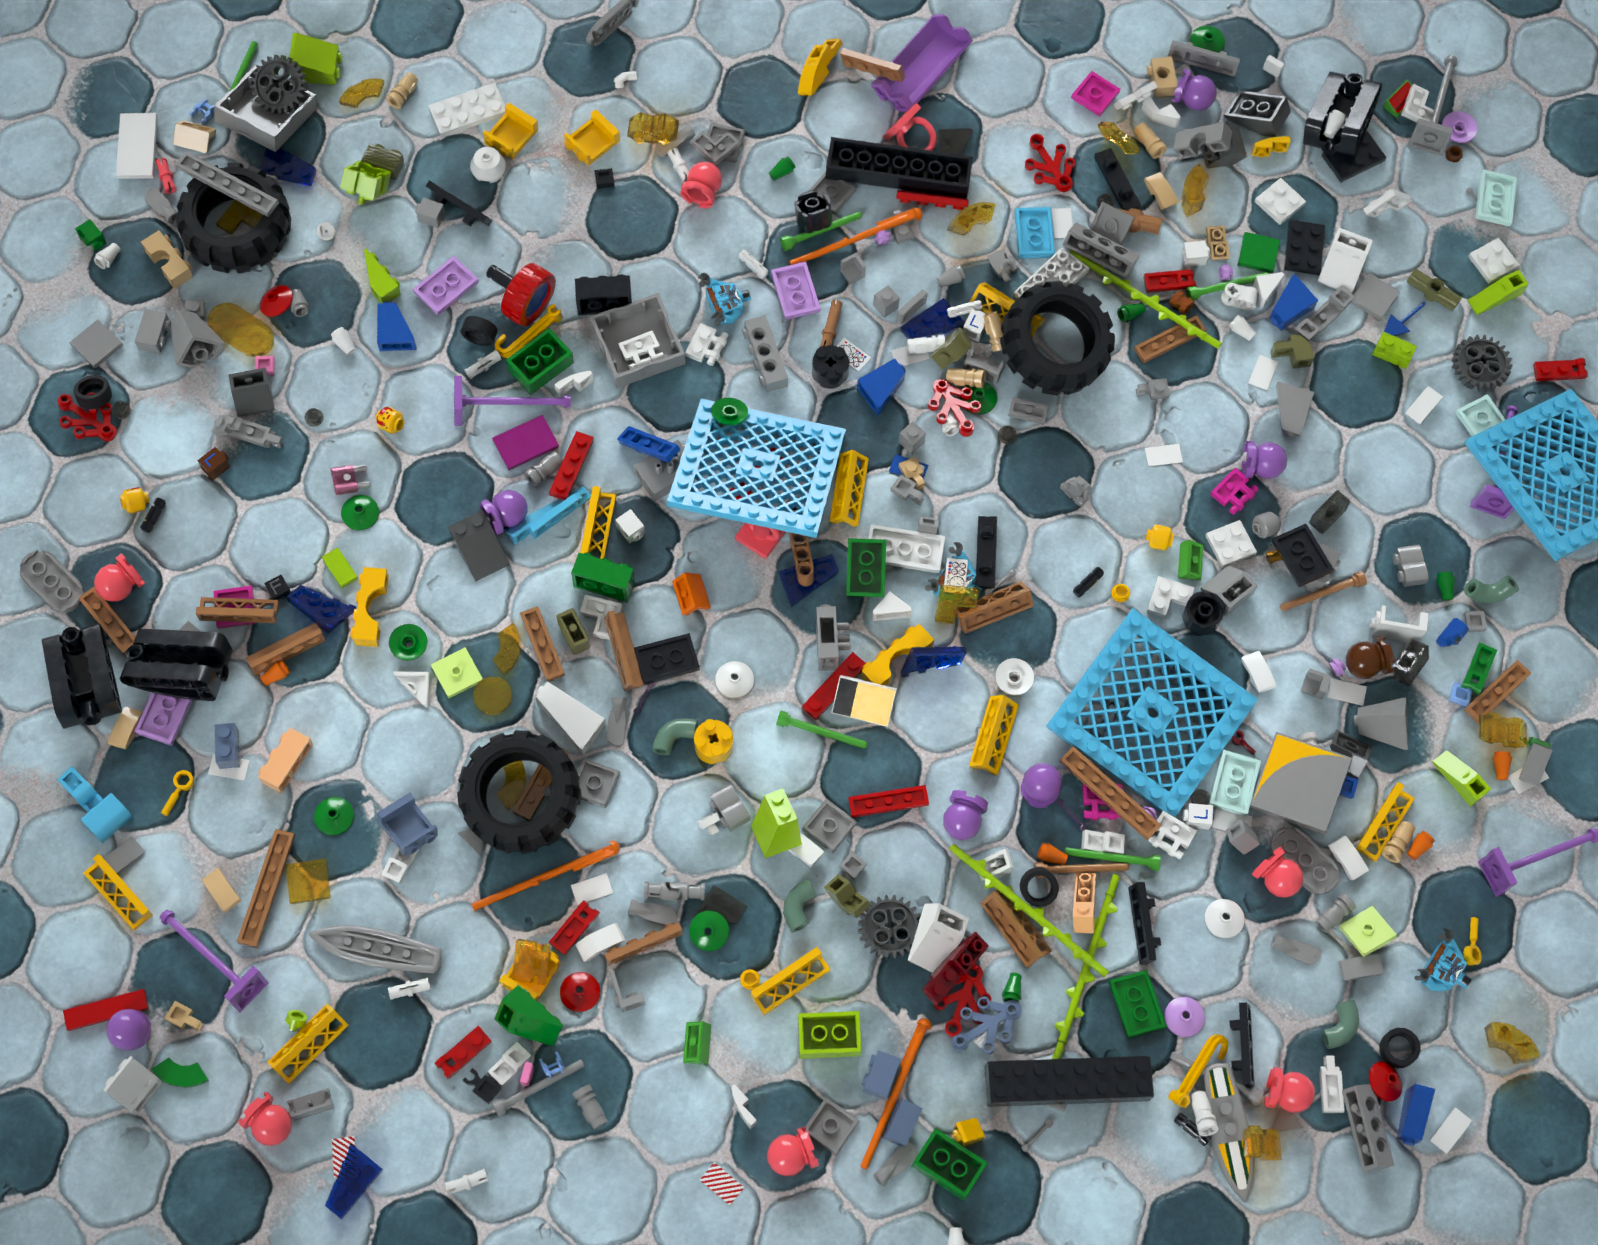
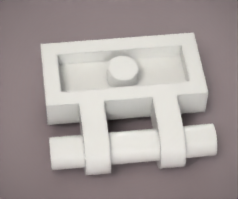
M700 323L685 352V356L701 363L705 357L709 358L707 364L713 366L720 357L719 353L722 347L724 348L727 344L728 333L722 332L720 337H716L717 329ZM711 344L715 345L713 350H709Z
M653 331L618 343L625 361L627 362L632 359L634 361L633 364L628 365V368L630 366L636 368L664 358L663 352L658 354L654 352L660 349V345ZM645 354L649 355L648 358H645L643 360H640L639 358L640 356Z
M1162 811L1157 820L1161 824V827L1157 830L1159 834L1157 837L1153 835L1148 841L1152 843L1153 847H1159L1166 851L1170 857L1174 856L1180 860L1184 853L1178 850L1179 845L1187 849L1197 830ZM1165 836L1174 841V844L1171 846L1162 840Z

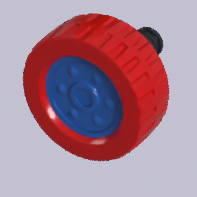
M536 263L525 265L514 277L501 268H497L496 265H491L486 272L488 278H491L506 289L501 302L503 315L520 326H528L538 319L549 304L556 286L555 276Z

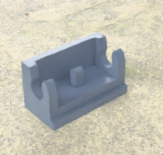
M903 1098L899 1099L881 1138L898 1146H907L923 1108Z

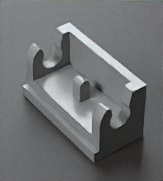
M971 348L964 361L963 369L985 370L986 379L997 383L1005 367V362L1001 361L1000 364L975 354L974 349Z
M329 1088L287 1101L290 1107V1116L294 1121L334 1109Z

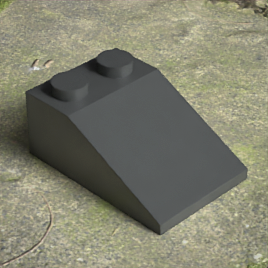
M1239 90L1224 116L1260 135L1276 137L1291 110L1287 96Z
M483 510L448 526L450 536L475 582L510 565Z

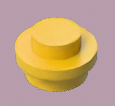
M1117 584L1112 588L1111 596L1117 602H1125L1130 597V589L1125 584Z
M745 970L740 976V983L745 989L753 990L760 984V976L755 970Z

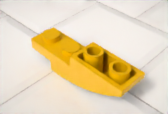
M840 38L826 39L822 45H815L802 70L798 88L799 96H811L816 93L818 87L829 73L827 66L843 45Z

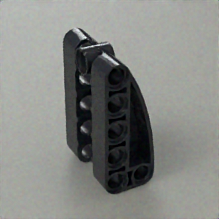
M1330 71L1306 119L1303 145L1321 148L1324 153L1330 155L1338 152L1356 156L1377 105L1382 83L1368 79L1363 82V77L1359 73H1350L1346 78L1345 74ZM1333 110H1338L1346 115L1344 124L1335 134L1334 138L1326 137L1324 132L1329 113H1332Z
M100 623L83 627L81 630H78L76 627H68L62 632V635L58 634L42 639L53 707L63 729L80 724L96 725L101 721V718L122 713L111 658Z
M139 629L133 645L126 650L125 654L128 661L125 663L119 679L125 685L151 693L182 699L215 701L222 681L225 682L228 679V664L233 649L227 638L218 632Z

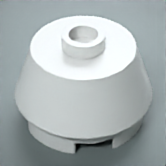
M483 147L474 154L470 163V169L477 180L494 183L502 178L506 169V162L504 157L494 148Z

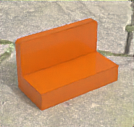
M685 572L672 581L682 615L688 616L697 609L708 610L711 608L700 574Z

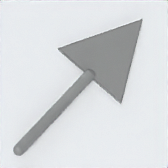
M471 829L458 832L481 856L483 841Z
M1321 1092L1315 1096L1313 1103L1321 1097ZM1281 1108L1270 1133L1303 1128L1295 1118L1299 1113H1290Z

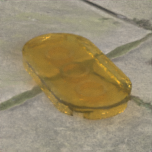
M221 303L215 306L208 315L209 327L223 341L246 356H263L274 345V336L271 328L236 304Z

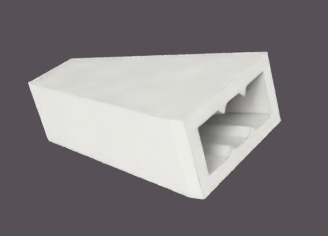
M547 681L536 692L537 703L578 752L584 755L605 727V718Z

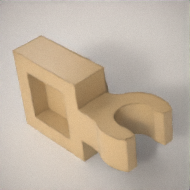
M916 456L899 463L898 467L903 476L915 482L917 490L923 489L925 482L922 475L924 471Z
M174 1001L164 1018L181 1029H184L187 1024L200 1031L204 1025L201 1021L192 1017L194 1013L192 1009Z

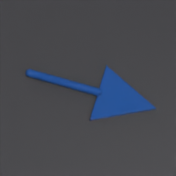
M1426 303L1420 304L1401 321L1391 314L1384 332L1393 336L1411 332L1403 323L1424 307Z

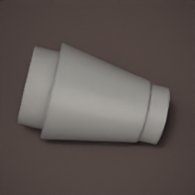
M954 265L938 277L937 280L940 286L944 287L962 282V279L966 277L961 266Z
M292 290V313L297 317L307 315L309 305L301 290Z

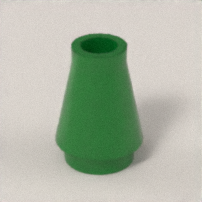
M788 156L782 157L768 173L776 181L792 173L796 166Z
M1142 302L1121 305L1117 310L1120 321L1129 322L1140 314L1145 313L1146 308Z
M1453 572L1438 573L1436 581L1442 600H1453L1455 584Z
M1010 973L1002 992L1004 1002L1015 1000L1019 1003V1000H1021L1022 976L1020 974Z

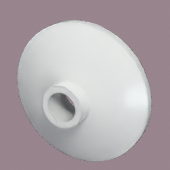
M1011 658L1003 661L998 666L995 679L998 687L1003 692L1009 695H1021L1032 687L1034 673L1030 665L1025 661ZM1016 677L1017 681L1013 682L1010 678Z
M738 661L728 662L717 671L716 686L724 696L740 698L751 691L754 684V675L746 664ZM737 675L738 679L733 680L731 676Z
M1219 899L1212 902L1206 909L1204 917L1208 930L1220 938L1236 936L1242 930L1245 921L1244 913L1240 906L1228 899ZM1227 914L1229 919L1225 920L1222 915Z

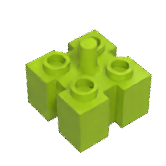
M358 160L353 165L344 168L340 189L346 190V193L351 195L359 193L357 203L364 205L365 200L372 201L387 192L391 172L379 167H372L371 164Z

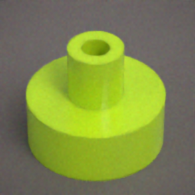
M289 1010L285 1021L290 1025L289 1030L297 1031V1028L305 1026L308 1017L302 1011Z

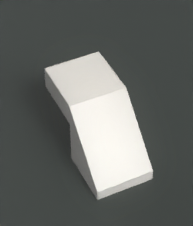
M1151 97L1143 101L1142 111L1151 123L1172 128L1178 127L1181 117L1172 104L1159 110Z
M613 923L587 935L575 945L583 962H588L602 951H608L625 941V938L618 924Z

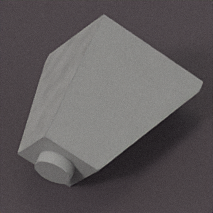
M179 309L171 322L176 365L193 369L200 366L199 363L202 361L216 359L225 345V342L194 312Z
M1277 382L1276 393L1281 430L1285 431V435L1295 438L1296 435L1300 436L1314 392Z
M1406 698L1358 708L1357 715H1354V726L1358 727L1360 735L1408 750Z

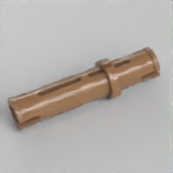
M836 300L831 301L826 326L822 330L823 337L820 347L832 345L833 339L836 338V327L843 305L840 300H837L836 304Z

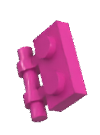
M1235 467L1214 488L1210 495L1224 507L1230 502L1233 506L1229 509V512L1234 515L1237 511H1241L1244 508V504L1248 500H1252L1255 497V493L1259 489L1256 485H1252L1249 488L1246 485L1249 482V478H1245V475ZM1239 491L1243 493L1240 499L1235 496Z
M1116 784L1122 789V784ZM1082 785L1083 806L1091 805V810H1084V818H1091L1092 820H1098V818L1116 820V818H1121L1110 807L1109 810H1098V805L1107 804L1086 785Z

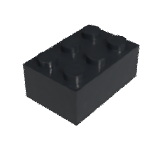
M620 274L610 277L602 275L593 278H575L578 316L596 315L613 308H620L631 304L630 275Z

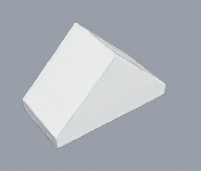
M1284 273L1256 276L1253 286L1258 290L1257 300L1260 308H1264L1281 284Z
M889 591L873 610L872 621L910 618L911 607Z
M1008 848L982 859L986 861L985 869L995 878L1011 875L1013 865ZM980 876L981 881H985V879L982 876Z

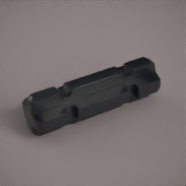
M158 497L155 499L154 506H151L145 517L146 521H143L140 526L142 531L146 533L151 532L152 524L156 523L162 512L160 510L166 505L165 500Z
M1096 567L1092 573L1086 576L1074 588L1073 593L1077 597H1081L1085 594V591H1088L1104 575V571L1100 567Z
M1179 1113L1174 1122L1179 1126H1183V1130L1194 1139L1197 1138L1200 1144L1206 1146L1211 1140V1136H1200L1197 1125L1193 1121L1187 1120L1183 1113Z

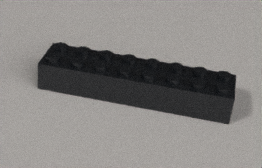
M831 137L825 179L844 180L852 183L967 198L973 157Z
M1150 1056L988 1061L984 1066L987 1107L1150 1101L1154 1097Z

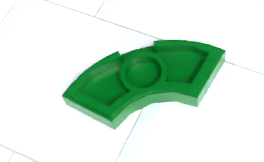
M168 1057L151 1069L163 1082L177 1087L190 1088L209 1081L198 1063L181 1066L174 1063Z

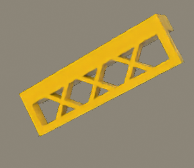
M985 282L980 283L970 302L975 301L979 293L983 294L986 297L987 304L982 305L981 311L986 314L993 312L992 304H999L1002 313L998 314L1001 323H1003L1004 318L1001 315L1004 317L1008 313L1005 309L1010 310L1015 300ZM1039 315L1033 316L1031 325H1033L1031 330L1032 338L1038 327L1042 326L1045 321Z
M854 450L840 454L829 522L833 524L845 522L853 527H857L869 458ZM857 459L862 461L861 469L858 468ZM855 475L857 476V479L859 481L858 486H856L854 482ZM852 492L854 493V495H855V497H856L855 503L853 502V500H852V498H851ZM849 509L853 513V519L848 517Z
M597 486L592 488L580 553H590L597 548L601 553L600 559L605 558L616 494L602 493L601 488ZM600 499H611V503L603 509L600 505ZM604 514L607 522L600 526L596 520ZM601 531L604 539L597 543L593 536Z
M1005 695L990 696L969 763V767L984 769L992 775H998L1019 707L1017 703ZM1007 704L1011 706L1009 715L1006 712ZM1002 722H1004L1005 730L1003 733L1000 727ZM997 739L999 740L1000 744L999 750H996L995 742ZM991 757L994 759L993 768L989 766Z
M1397 782L1356 847L1358 852L1374 862L1378 860L1387 842L1394 834L1415 799L1402 790L1404 785L1400 782ZM1398 796L1408 800L1406 806H1397L1396 799ZM1395 811L1396 822L1388 823L1386 815L1389 812ZM1386 827L1387 837L1378 838V828ZM1370 843H1376L1378 849L1376 855L1366 850Z
M98 853L92 858L95 863L83 874L135 931L151 918L153 914ZM100 867L103 870V878L93 879L90 874ZM114 883L116 885L115 893H106L105 884ZM118 897L128 898L127 908L117 906ZM130 912H140L143 917L133 924L130 921Z
M816 947L750 991V996L763 1015H766L827 974L831 969L822 958V952ZM817 960L824 968L819 973L810 972L811 964ZM798 973L807 975L806 982L803 984L793 983L794 976ZM782 984L790 986L789 993L786 995L777 994V989ZM765 995L773 997L772 1005L766 1009L759 1001Z
M326 1004L267 1063L289 1084L349 1025L331 1006ZM336 1018L341 1024L335 1030H329V1024ZM324 1034V1041L320 1045H314V1038L317 1035ZM304 1049H309V1056L306 1059L299 1060V1053ZM288 1064H294V1070L286 1076L282 1070Z

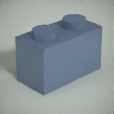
M235 723L216 724V764L220 769L240 767L239 730Z
M879 1050L876 1055L872 1054L868 1065L872 1067L869 1075L865 1073L861 1084L865 1086L863 1092L886 1101L901 1058Z

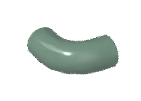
M1508 575L1494 584H1483L1477 579H1472L1466 584L1464 589L1466 596L1481 603L1503 601L1519 591L1516 581Z
M682 718L667 722L659 729L654 739L652 751L659 755H671L673 743L677 739H694L695 731L698 728V720Z
M808 879L790 890L784 901L783 914L792 933L802 930L809 924L804 915L803 907L806 902L817 895Z
M1355 1000L1336 1005L1339 1016L1338 1024L1332 1028L1322 1030L1323 1041L1327 1049L1340 1047L1350 1042L1357 1033L1360 1021Z

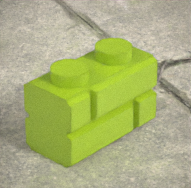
M1383 331L1372 355L1406 369L1417 346Z

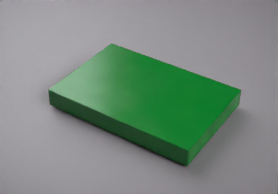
M1148 970L1108 981L1127 1039L1167 1027Z

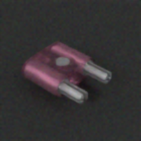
M353 464L330 468L335 495L358 492V489L370 488V481L357 483L355 473L367 471V466L353 467Z

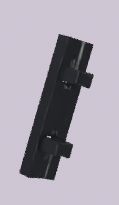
M1109 148L1095 153L1094 158L1120 208L1127 211L1129 209H1141V203L1112 149Z
M428 181L426 187L437 194L434 201L443 205L448 201L465 211L466 214L462 221L471 227L475 220H479L487 226L493 221L432 181Z
M978 516L976 586L981 589L995 588L997 516Z
M1137 882L1128 887L1139 964L1147 965L1156 960L1155 948L1161 946V938L1153 937L1149 909L1156 906L1155 899L1147 898L1145 882Z
M1244 1002L1239 1003L1240 1020L1229 1021L1232 1031H1240L1242 1060L1231 1061L1233 1071H1242L1243 1084L1246 1087H1255L1251 1006Z

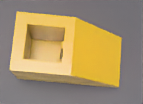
M977 1117L957 1122L951 1134L952 1139L965 1148L985 1138Z

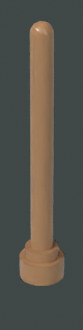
M1362 571L1356 572L1351 576V579L1285 602L1280 605V609L1286 611L1351 586L1367 585L1366 576Z
M1035 862L1034 868L1042 867L1048 869L1053 874L1127 871L1129 864L1108 863L1048 866L1043 862ZM1036 876L1035 878H1044V876Z

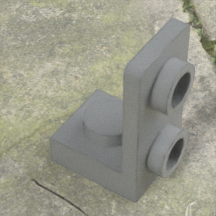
M613 969L609 970L610 976L607 977L610 989L614 988L616 995L613 996L616 1008L621 1007L622 1012L645 1005L642 993L633 992L626 995L625 999H622Z

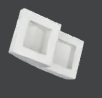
M591 371L579 372L554 384L556 394L562 397L574 387L579 392L594 382L593 373Z
M1428 386L1406 411L1405 415L1421 425L1443 396Z
M1259 651L1241 657V662L1250 674V681L1258 693L1276 687L1273 675Z
M1086 829L1082 831L1081 849L1124 854V834L1109 831L1101 833Z
M800 833L802 845L788 851L795 857L798 856L811 868L822 857L824 851Z
M1345 835L1328 845L1336 861L1342 864L1350 880H1355L1369 871L1362 857Z
M397 847L381 875L400 883L419 850L413 854L409 853L404 857Z
M516 1042L487 1072V1075L502 1088L525 1065V1062L531 1058V1054Z
M734 1084L731 1087L735 1106L743 1121L751 1129L756 1125L757 1120L745 1108L748 1104V1098Z
M1455 1107L1442 1122L1443 1124L1431 1137L1430 1141L1447 1154L1472 1120Z

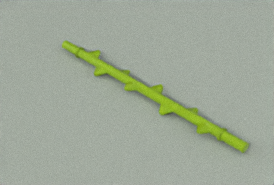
M1073 250L1069 252L1091 270L1103 277V285L1111 283L1117 285L1131 294L1132 300L1139 299L1158 311L1159 320L1169 318L1187 329V335H1196L1202 341H1206L1217 349L1221 347L1222 343L1210 336L1208 332H1204L1186 321V315H1177L1159 304L1158 295L1148 297L1132 287L1130 280H1121L1103 269L1102 265L1092 262Z
M954 843L951 845L949 850L985 879L984 887L986 889L995 887L1014 903L1015 910H1023L1043 927L1042 935L1044 937H1056L1073 952L1075 959H1082L1087 963V966H1091L1105 978L1109 971L1098 963L1094 957H1091L1071 940L1069 933L1063 934L1043 917L1044 909L1042 907L1033 909L1013 892L1011 885L1005 886L985 869V860L975 861L971 858V855H967Z
M1115 874L1112 875L1108 890L1105 892L1106 896L1099 917L1095 918V930L1088 951H1085L1091 957H1094L1097 948L1106 947L1107 943L1103 940L1101 934L1108 914L1118 911V908L1112 903L1120 876ZM1082 959L1080 960L1083 962V966L1076 987L1066 989V993L1072 999L1065 1021L1055 1022L1054 1025L1060 1032V1036L1057 1038L1058 1042L1052 1059H1061L1073 1019L1083 1017L1084 1015L1078 1004L1085 983L1095 981V977L1090 972L1091 966H1087V963Z

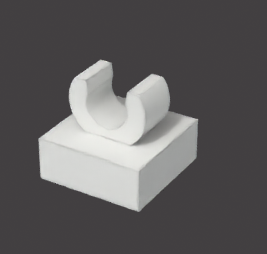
M712 813L697 821L700 829L707 827L710 835L719 832L715 822L719 821L720 818L717 813Z

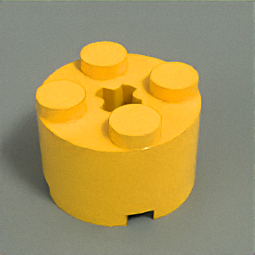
M708 719L699 725L694 734V748L697 756L708 764H716L727 760L733 751V733L729 726L722 721Z

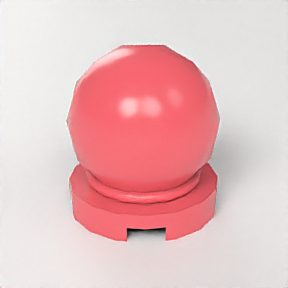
M699 162L693 165L688 172L687 181L681 187L680 195L689 204L692 202L700 204L699 208L707 209L712 207L716 199L715 194L722 184V175L718 167L710 162Z
M122 553L115 557L116 564H108L102 567L94 580L97 594L102 599L110 602H118L125 599L131 593L133 586L136 585L140 588L145 584L142 577L132 565H129Z
M1278 847L1268 860L1265 859L1254 870L1252 875L1257 880L1260 877L1264 878L1266 888L1276 897H1292L1299 892L1303 885V871L1294 861L1284 859L1283 855L1286 852L1281 847Z
M1274 1066L1270 1070L1266 1087H1269L1270 1090L1269 1097L1264 1096L1265 1107L1275 1108L1279 1104L1283 1110L1290 1113H1300L1311 1106L1315 1098V1088L1306 1075L1300 1072H1289L1284 1075L1282 1068Z
M265 1092L263 1099L257 1097L245 1109L243 1113L246 1116L243 1120L240 1118L238 1124L243 1129L251 1127V1133L259 1143L273 1146L287 1139L291 1133L292 1119L285 1108L280 1105H272L274 1098L268 1092Z
M805 1126L797 1129L796 1136L790 1134L780 1135L768 1147V1164L772 1170L780 1175H796L802 1171L805 1165H809L811 1169L819 1166L818 1159L813 1155L812 1150L815 1149Z

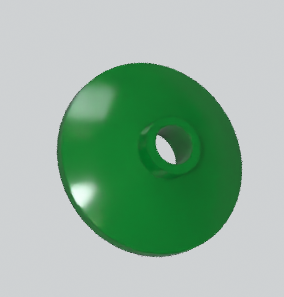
M1201 26L1191 34L1190 43H1193L1195 47L1220 53L1224 48L1225 38L1217 28Z
M985 382L984 388L966 385V387L972 389V398L964 400L960 396V400L969 403L978 401L981 404L980 412L972 414L983 415L993 410L997 403V393L989 383Z
M722 398L713 403L711 414L716 421L722 424L737 425L747 419L748 407L738 399Z
M356 495L349 498L343 504L341 517L349 528L365 530L376 523L379 517V508L371 497ZM362 508V511L357 512L356 509Z
M404 624L397 627L389 637L390 651L396 658L404 661L419 658L425 652L428 644L424 630L414 624ZM411 642L412 646L406 647V644Z
M330 797L323 800L317 806L314 813V821L317 828L327 835L344 833L350 828L354 820L352 806L347 800L340 797ZM332 811L336 812V815L334 817L330 816V813Z
M703 911L696 915L690 924V938L702 950H717L726 943L729 937L728 922L718 912ZM707 927L712 929V933L710 935H707L705 933V929Z

